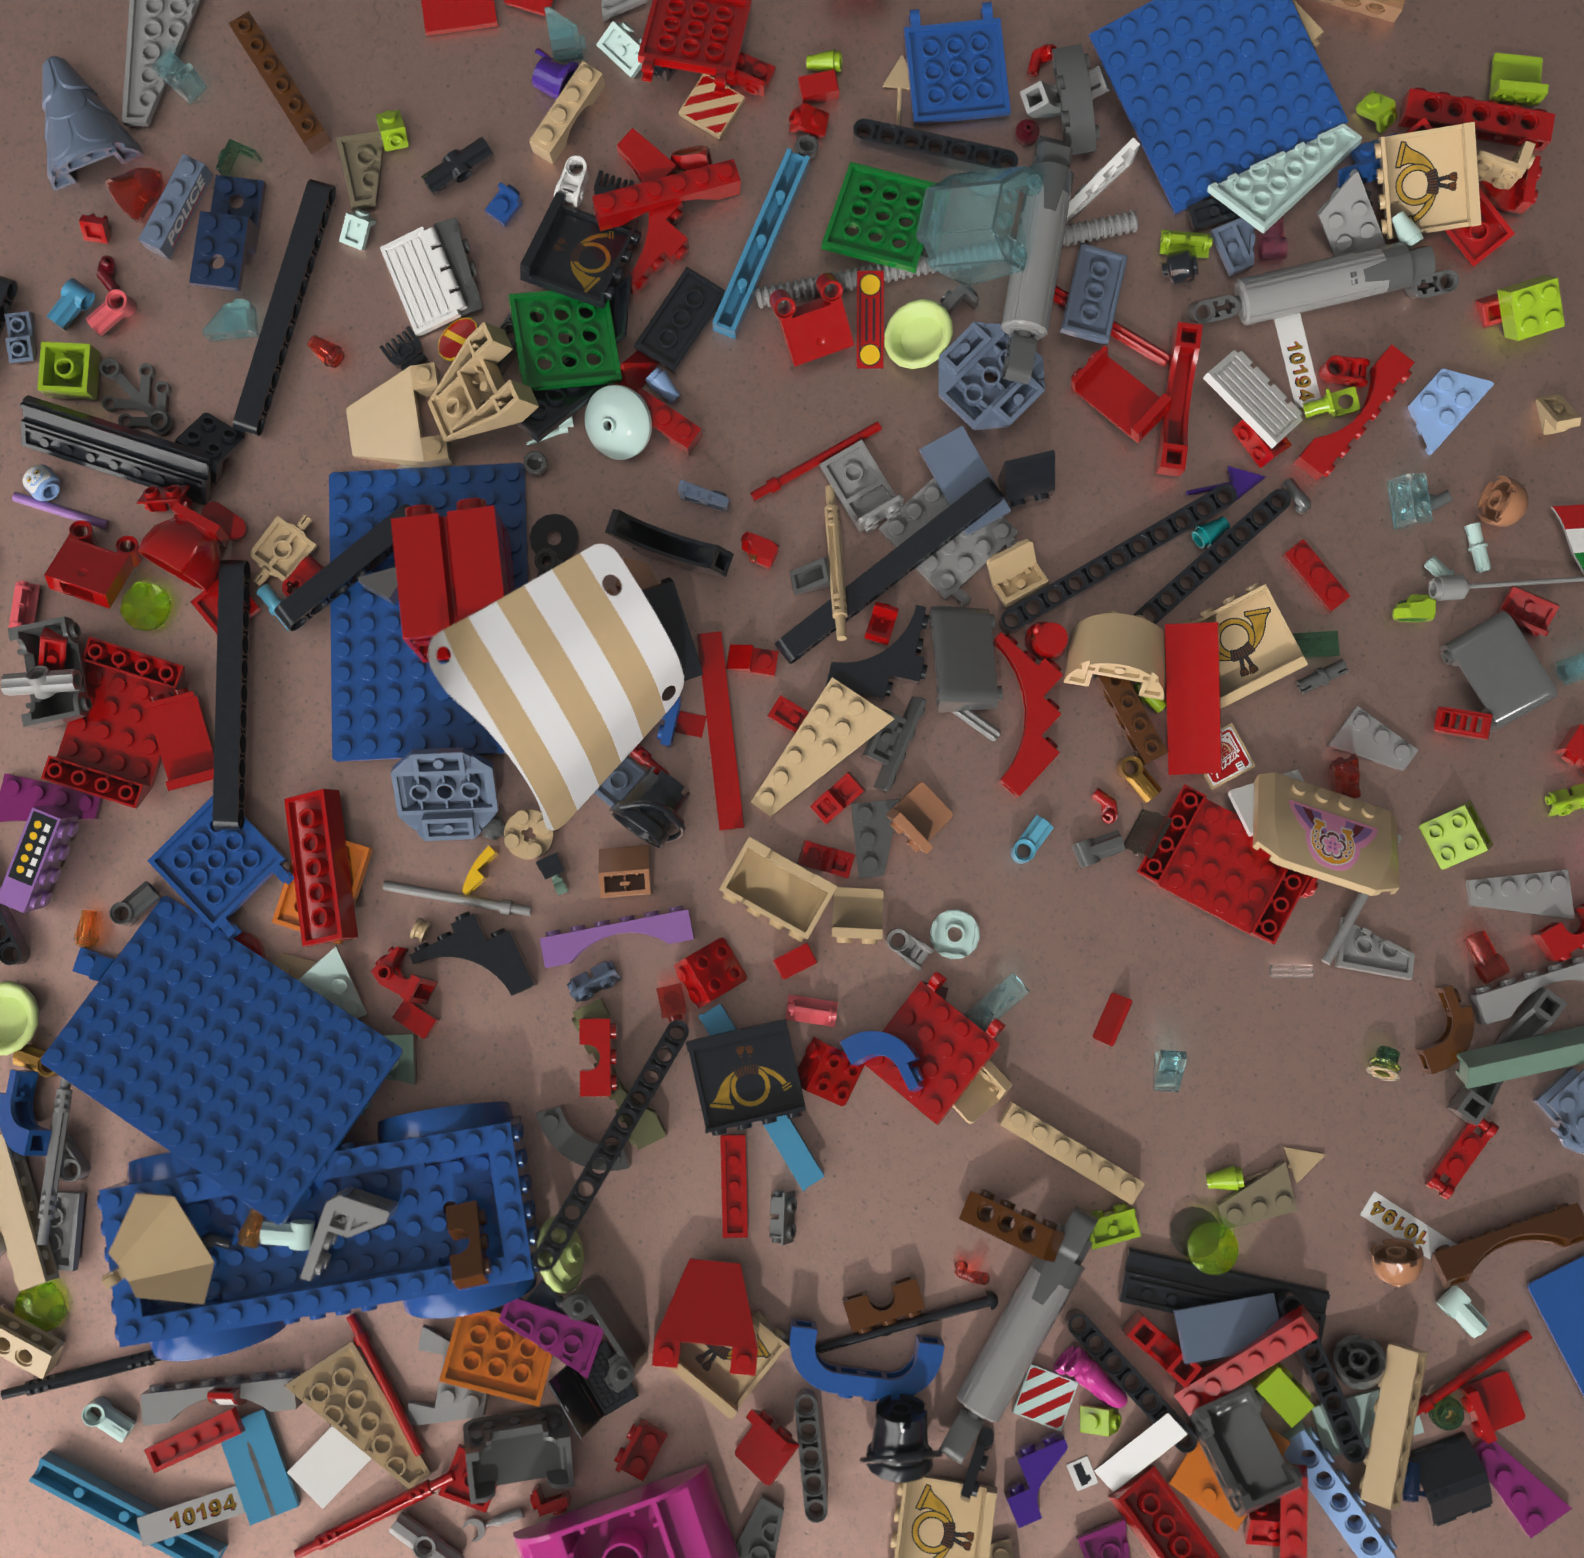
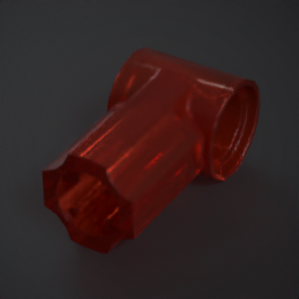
M1485 930L1473 933L1463 939L1476 963L1474 965L1475 971L1484 984L1487 985L1510 972L1507 962L1496 952Z

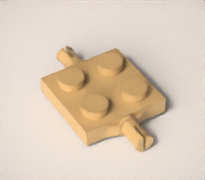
M303 514L296 525L285 522L279 516L274 519L247 554L262 568L255 579H253L254 582L262 587L270 575L284 582L296 569L301 560L306 556L313 555L319 546L308 539L304 533V530L313 521L312 519Z

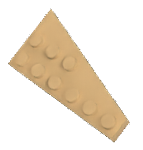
M832 677L750 803L772 816L895 718Z
M352 1341L284 1385L285 1388L406 1488L411 1489L431 1475L421 1456L415 1457L386 1397Z

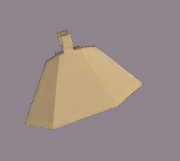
M136 1192L109 1250V1255L119 1267L102 1276V1283L108 1290L126 1277L136 1298L204 1304L215 1261L202 1242L199 1233L189 1217L186 1216L175 1196Z

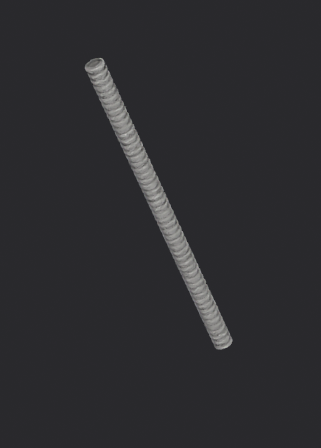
M1131 210L1129 214L1122 212L1121 215L1118 213L1114 214V217L1107 215L1106 218L1104 216L1099 217V220L1092 218L1091 221L1087 219L1084 223L1077 221V224H1074L1072 222L1069 226L1066 225L1063 245L1069 246L1070 243L1076 245L1078 241L1084 243L1085 240L1091 242L1093 238L1099 240L1100 237L1106 239L1108 235L1110 237H1114L1115 234L1120 236L1123 232L1125 234H1129L1130 231L1135 233L1138 229L1137 215ZM1010 235V238L1004 236L1001 240L999 238H995V241L989 239L987 243L980 241V244L974 242L972 246L965 244V247L960 245L957 249L950 247V250H947L945 248L943 252L935 250L933 254L931 251L928 252V255L922 253L916 273L877 263L874 266L868 264V267L862 265L859 269L853 267V270L847 268L845 272L838 270V273L834 271L831 273L836 276L842 285L843 292H846V289L851 291L853 287L857 288V271H884V281L890 283L893 279L894 281H898V278L905 280L907 276L913 278V275L920 277L922 273L924 275H928V272L934 274L937 270L939 272H943V269L949 271L951 267L958 269V266L964 268L966 264L972 266L973 263L978 265L981 261L983 263H987L988 260L993 262L995 258H998V260H1002L1003 257L1008 259L1010 255L1014 254L1016 237L1014 235ZM816 275L815 278L808 276L806 280L803 277L801 281L794 279L791 283L788 280L786 284L779 282L776 286L773 283L771 287L764 285L761 289L756 287L755 293L758 307L760 309H763L765 305L771 307L769 304L770 295L778 289L786 290L792 299H797V301H801V298L807 300L809 296H812V298H816V295L822 297L816 288V281L820 275ZM834 284L827 285L824 291L832 290ZM787 300L781 301L782 304H786Z

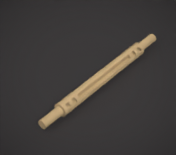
M827 485L825 487L826 507L824 512L830 569L832 616L836 622L837 640L844 641L847 639L845 618L848 617L840 515L839 506L836 505L835 492L831 485Z

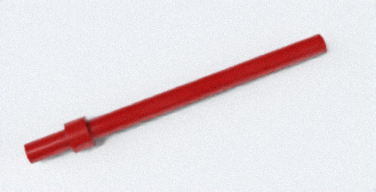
M877 421L777 478L774 476L765 481L766 484L750 492L753 501L762 498L770 492L772 494L776 493L786 483L819 466L822 462L858 441H863L882 430L881 425Z
M356 1313L348 1316L346 1319L355 1335L353 1339L357 1347H361L415 1457L425 1451L369 1341L371 1337L368 1331H364Z
M1524 1330L1428 1396H1421L1417 1416L1421 1413H1428L1434 1409V1405L1531 1340V1334Z

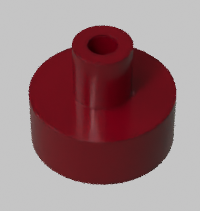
M1030 119L1020 121L1015 130L1016 141L1025 147L1034 145L1040 134L1038 124Z

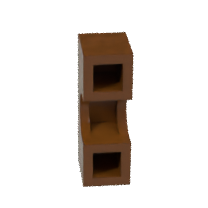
M477 1200L447 1206L446 1216L449 1234L454 1241L469 1239V1245L462 1253L450 1256L452 1282L458 1290L489 1284L492 1264L490 1258H487L486 1249L490 1248L488 1233H485L484 1225L488 1223L485 1208L482 1209Z
M915 1274L891 1282L894 1295L892 1301L886 1306L874 1305L869 1299L867 1290L844 1297L843 1305L852 1332L866 1333L871 1331L874 1325L882 1323L883 1326H887L897 1322L898 1317L906 1315L907 1318H911L921 1314V1310L925 1309V1305Z

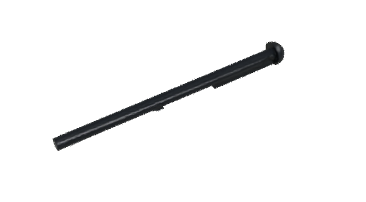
M987 1290V1296L902 1319L887 1326L874 1327L866 1333L859 1334L856 1332L815 1344V1350L817 1354H821L989 1306L991 1310H994L998 1305V1296L993 1291Z

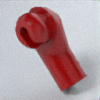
M1046 44L1035 49L1030 58L1027 74L1035 77L1038 76L1041 64L1052 60V49L1057 47L1054 44Z
M1097 788L1091 798L1101 804L1102 820L1107 824H1111L1118 818L1117 802L1110 795Z

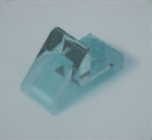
M170 49L152 66V69L190 105L207 88L189 62L185 65Z
M1160 1050V1052H1155L1153 1091L1179 1092L1187 1062L1186 1051Z

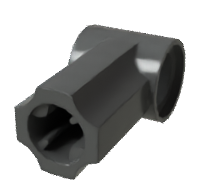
M1118 830L1095 839L1090 838L1071 845L1080 869L1100 862V859L1125 851L1124 841Z
M145 881L124 900L115 903L110 908V919L119 925H133L137 922L140 915L162 897L154 886ZM126 907L129 915L125 920H122L120 912Z

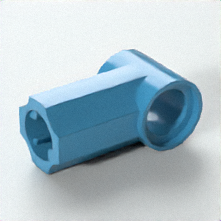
M72 278L64 284L61 290V298L46 317L66 331L80 311L87 310L93 304L95 293Z

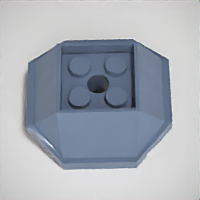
M973 322L938 359V396L973 430L1010 427L1045 391L1044 360L1037 352L1035 353L1032 375L1027 385L1002 379L1006 348L1010 336L1003 332L1001 329L1002 324ZM992 374L997 381L988 383L985 381L984 376Z
M464 747L413 749L392 767L391 778L397 814L408 826L417 831V834L424 841L475 839L498 812L499 801L494 764Z

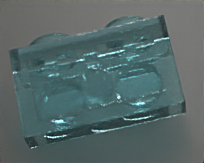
M1425 473L1404 474L1387 481L1394 530L1433 521Z

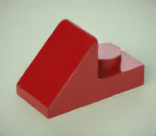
M730 644L726 669L775 677L779 651L754 648V645Z

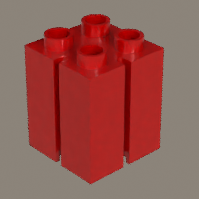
M462 499L456 502V510L447 511V516L441 517L436 513V508L432 505H414L405 509V517L391 519L403 640L414 650V653L423 663L429 662L428 649L433 636L516 590L510 535L495 506H487L485 499ZM445 646L439 647L436 653L437 660L451 659L450 650Z

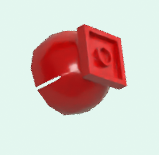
M176 501L171 509L175 514L174 518L154 525L142 539L138 552L166 572L206 592L214 583L221 566L219 546L223 545L226 547L230 537L220 525Z

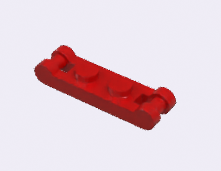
M1484 1118L1478 1124V1127L1482 1129L1479 1136L1473 1132L1477 1127L1476 1125L1465 1123L1430 1172L1424 1184L1431 1189L1435 1188L1438 1190L1439 1195L1444 1199H1449L1490 1138L1497 1133L1499 1126L1493 1121L1488 1122ZM1443 1174L1449 1177L1445 1183L1440 1180Z

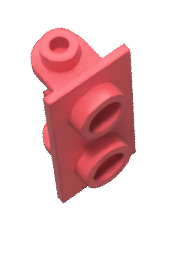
M21 580L15 583L9 628L35 623L41 585L30 584L27 581Z
M789 994L785 1018L786 1020L835 1027L838 1002Z

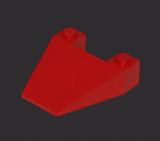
M696 1258L689 1259L655 1336L652 1366L678 1368L681 1343L686 1342L732 1347L730 1374L756 1376L759 1342L741 1263Z

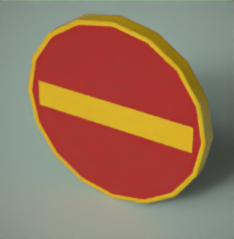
M470 318L458 319L450 324L439 339V354L445 360L453 361L466 339L479 327L478 324Z

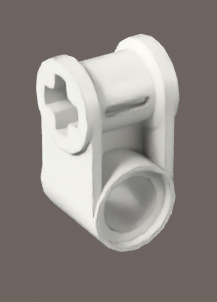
M575 155L567 159L554 192V196L556 192L565 194L566 201L573 203V206L577 208L582 202L584 190L590 177V172L584 158ZM575 167L583 168L579 174H573L572 170Z

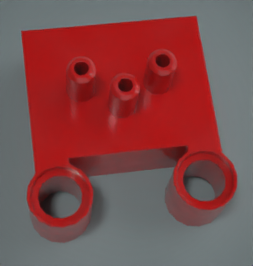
M823 273L817 278L816 288L822 298L796 306L790 294L783 289L775 290L770 295L769 304L778 318L788 355L794 367L855 346L841 297L843 287L832 273ZM834 284L832 290L824 291L827 285ZM781 301H788L784 307H777Z
M85 520L75 521L70 525L68 537L44 574L49 589L110 609L134 567L142 562V555L138 552V540L133 536H122L116 541L117 552L96 546V538L92 525Z

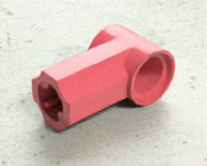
M118 289L112 290L106 295L105 302L86 318L87 323L100 336H103L123 317H130L135 313L136 302L123 291ZM124 299V304L118 308V303Z

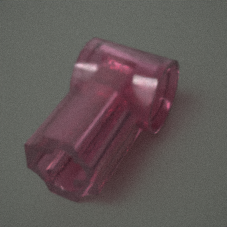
M1283 216L1264 234L1261 233L1258 247L1260 260L1286 259L1288 240L1284 237Z

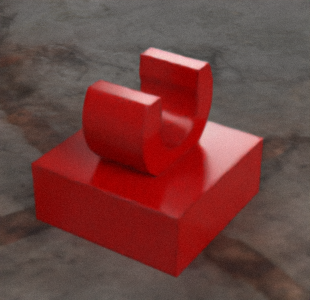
M93 213L81 215L79 224L83 239L108 244L111 238L108 216L104 215L101 218L96 217Z

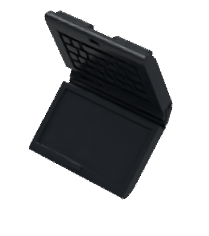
M628 275L616 285L612 301H609L616 344L627 337L631 275ZM587 308L579 310V314L583 318H590L592 316V312ZM587 331L583 333L585 340L590 342L596 340L593 332Z
M607 1341L599 1344L588 1378H585L578 1371L566 1365L547 1382L580 1439L602 1417L607 1416L639 1396L632 1383L617 1393L611 1390L603 1379L609 1370L607 1359L614 1354Z
M1464 1431L1410 1451L1408 1461L1420 1463V1486L1427 1497L1432 1526L1436 1525L1438 1527L1456 1520V1517L1478 1512L1491 1507V1504H1493L1488 1476Z

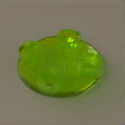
M137 582L124 595L120 614L134 629L141 631L154 630L163 625L168 619L171 612V600L168 593L159 585Z
M1213 1222L1202 1224L1193 1231L1187 1240L1188 1254L1191 1262L1198 1270L1206 1274H1223L1230 1270L1237 1261L1239 1255L1237 1238L1228 1227Z
M47 1282L20 1291L15 1300L14 1313L23 1320L48 1332L54 1329L65 1317V1301L55 1284Z

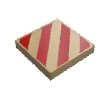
M702 74L678 113L680 117L720 140L743 105L745 96L728 86L725 87L724 94L714 93L715 78L708 74Z

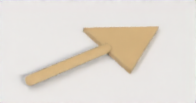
M903 55L900 56L882 86L898 89L896 125L901 126L902 89L910 90L908 69Z
M1283 1147L1289 1162L1286 1164L1287 1169L1291 1168L1296 1184L1326 1155ZM1271 1169L1245 1176L1244 1180L1256 1179L1263 1172L1267 1173Z

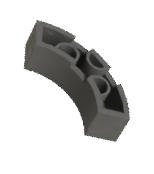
M1081 44L1052 49V70L1062 107L1063 141L1065 142L1064 146L1072 148L1073 155L1096 151V140H1100L1099 126L1095 125L1091 86L1087 70L1090 68V59L1088 53L1084 54Z
M564 1104L537 1112L536 1116L540 1127L555 1149L569 1160L585 1167L600 1140L592 1139L583 1134L568 1116ZM605 1142V1146L608 1150L615 1151L619 1148V1142ZM626 1145L610 1171L628 1169L631 1166ZM596 1160L592 1163V1169L605 1171L606 1164L601 1160Z

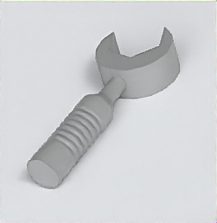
M521 1507L497 1515L488 1522H485L480 1516H471L465 1521L463 1528L468 1524L477 1526L479 1535L472 1540V1542H477L484 1536L487 1527L492 1525L498 1527L525 1517L524 1511Z

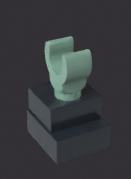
M556 852L536 861V864L545 880L552 879L559 896L569 890L560 874L566 871L559 852Z

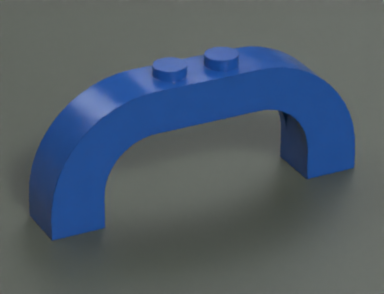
M799 1319L790 1320L789 1344L796 1369L812 1386L828 1393L838 1394L841 1398L850 1399L853 1396L863 1397L866 1401L876 1402L878 1399L891 1394V1400H900V1394L913 1396L932 1382L942 1363L945 1347L942 1338L916 1334L914 1353L910 1361L898 1370L880 1371L833 1365L820 1358L815 1350L817 1337L816 1322Z

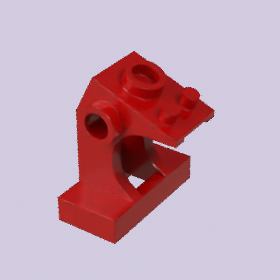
M399 946L396 948L390 947L388 949L390 953L383 955L376 961V966L371 970V973L381 986L400 995L402 999L408 1002L427 1004L438 982L432 978L411 974L409 979L406 978L402 971V962L409 949Z

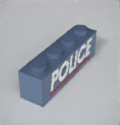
M185 154L180 158L138 239L148 250L170 260L213 177V174L204 163Z

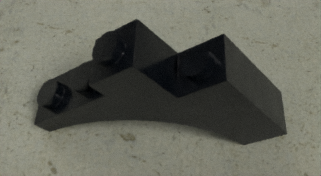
M617 509L612 510L605 533L628 544L634 551L648 558L669 561L688 571L726 577L734 553L719 545L702 542L664 530Z
M916 605L914 615L904 633L883 652L856 662L843 663L831 661L826 686L831 678L834 677L862 697L884 702L885 696L890 697L893 682H890L889 678L918 685L920 679L925 680L928 665L923 664L925 657L916 656L915 653H921L924 639L919 638L921 628L926 629L929 615L925 614L926 607Z
M469 911L455 917L456 922L451 924L454 934H451V931L436 937L438 942L431 945L428 942L420 944L414 948L415 952L409 955L413 964H419L440 957L462 958L477 963L497 976L506 986L511 996L538 985L513 930L505 931V928L499 929L491 933L492 938L489 939L478 914L473 913L470 915Z

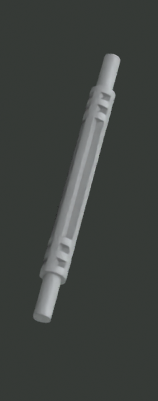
M62 1077L60 1088L56 1090L51 1125L52 1132L47 1152L38 1213L40 1225L37 1245H48L51 1219H54L73 1092V1090H70L71 1083Z

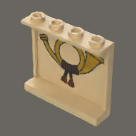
M1475 122L1378 138V143L1374 144L1375 158H1380V169L1376 170L1377 183L1382 184V194L1378 195L1379 209H1384V219L1380 220L1382 235L1386 234V239L1398 237L1391 218L1402 211L1423 231L1421 234L1481 225Z
M1256 583L1245 589L1247 594L1239 598L1237 595H1233L1222 601L1224 606L1216 610L1212 606L1200 613L1201 618L1195 621L1189 618L1181 622H1219L1221 709L1308 665L1266 584L1261 586L1260 583Z
M758 1310L756 1313L752 1311L759 1342L756 1376L730 1374L732 1347L686 1342L681 1343L678 1368H669L730 1420L736 1415L740 1405L782 1352L790 1347L789 1340H787L789 1336L781 1328L777 1327L774 1329L767 1323L769 1319Z
M926 1475L918 1481L899 1483L897 1495L902 1496L901 1506L896 1505L894 1521L899 1522L898 1531H893L891 1548H895L894 1558H989L998 1487L980 1484L977 1497L971 1496L969 1503L960 1498L964 1481Z

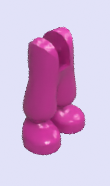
M1071 1346L1057 1358L1053 1369L1058 1374L1074 1376L1080 1385L1089 1390L1105 1405L1122 1408L1127 1404L1128 1397L1125 1391L1110 1380L1097 1362L1092 1361L1080 1347Z

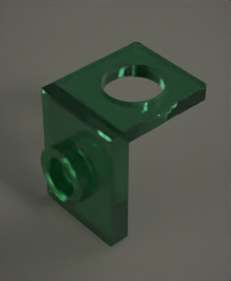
M229 139L225 149L223 148L219 153L216 169L220 175L229 176L239 154L260 163L262 158L256 150Z

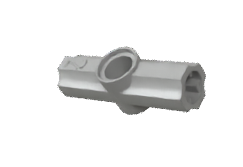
M36 666L28 672L3 674L1 677V690L4 695L8 696L34 694L38 699H47L58 692L80 691L82 688V675L80 670L76 669L49 671L46 666Z
M404 1511L401 1512L388 1531L411 1548L417 1558L465 1557L440 1539L439 1534L435 1530L425 1528ZM421 1540L430 1541L432 1548H424L421 1545Z

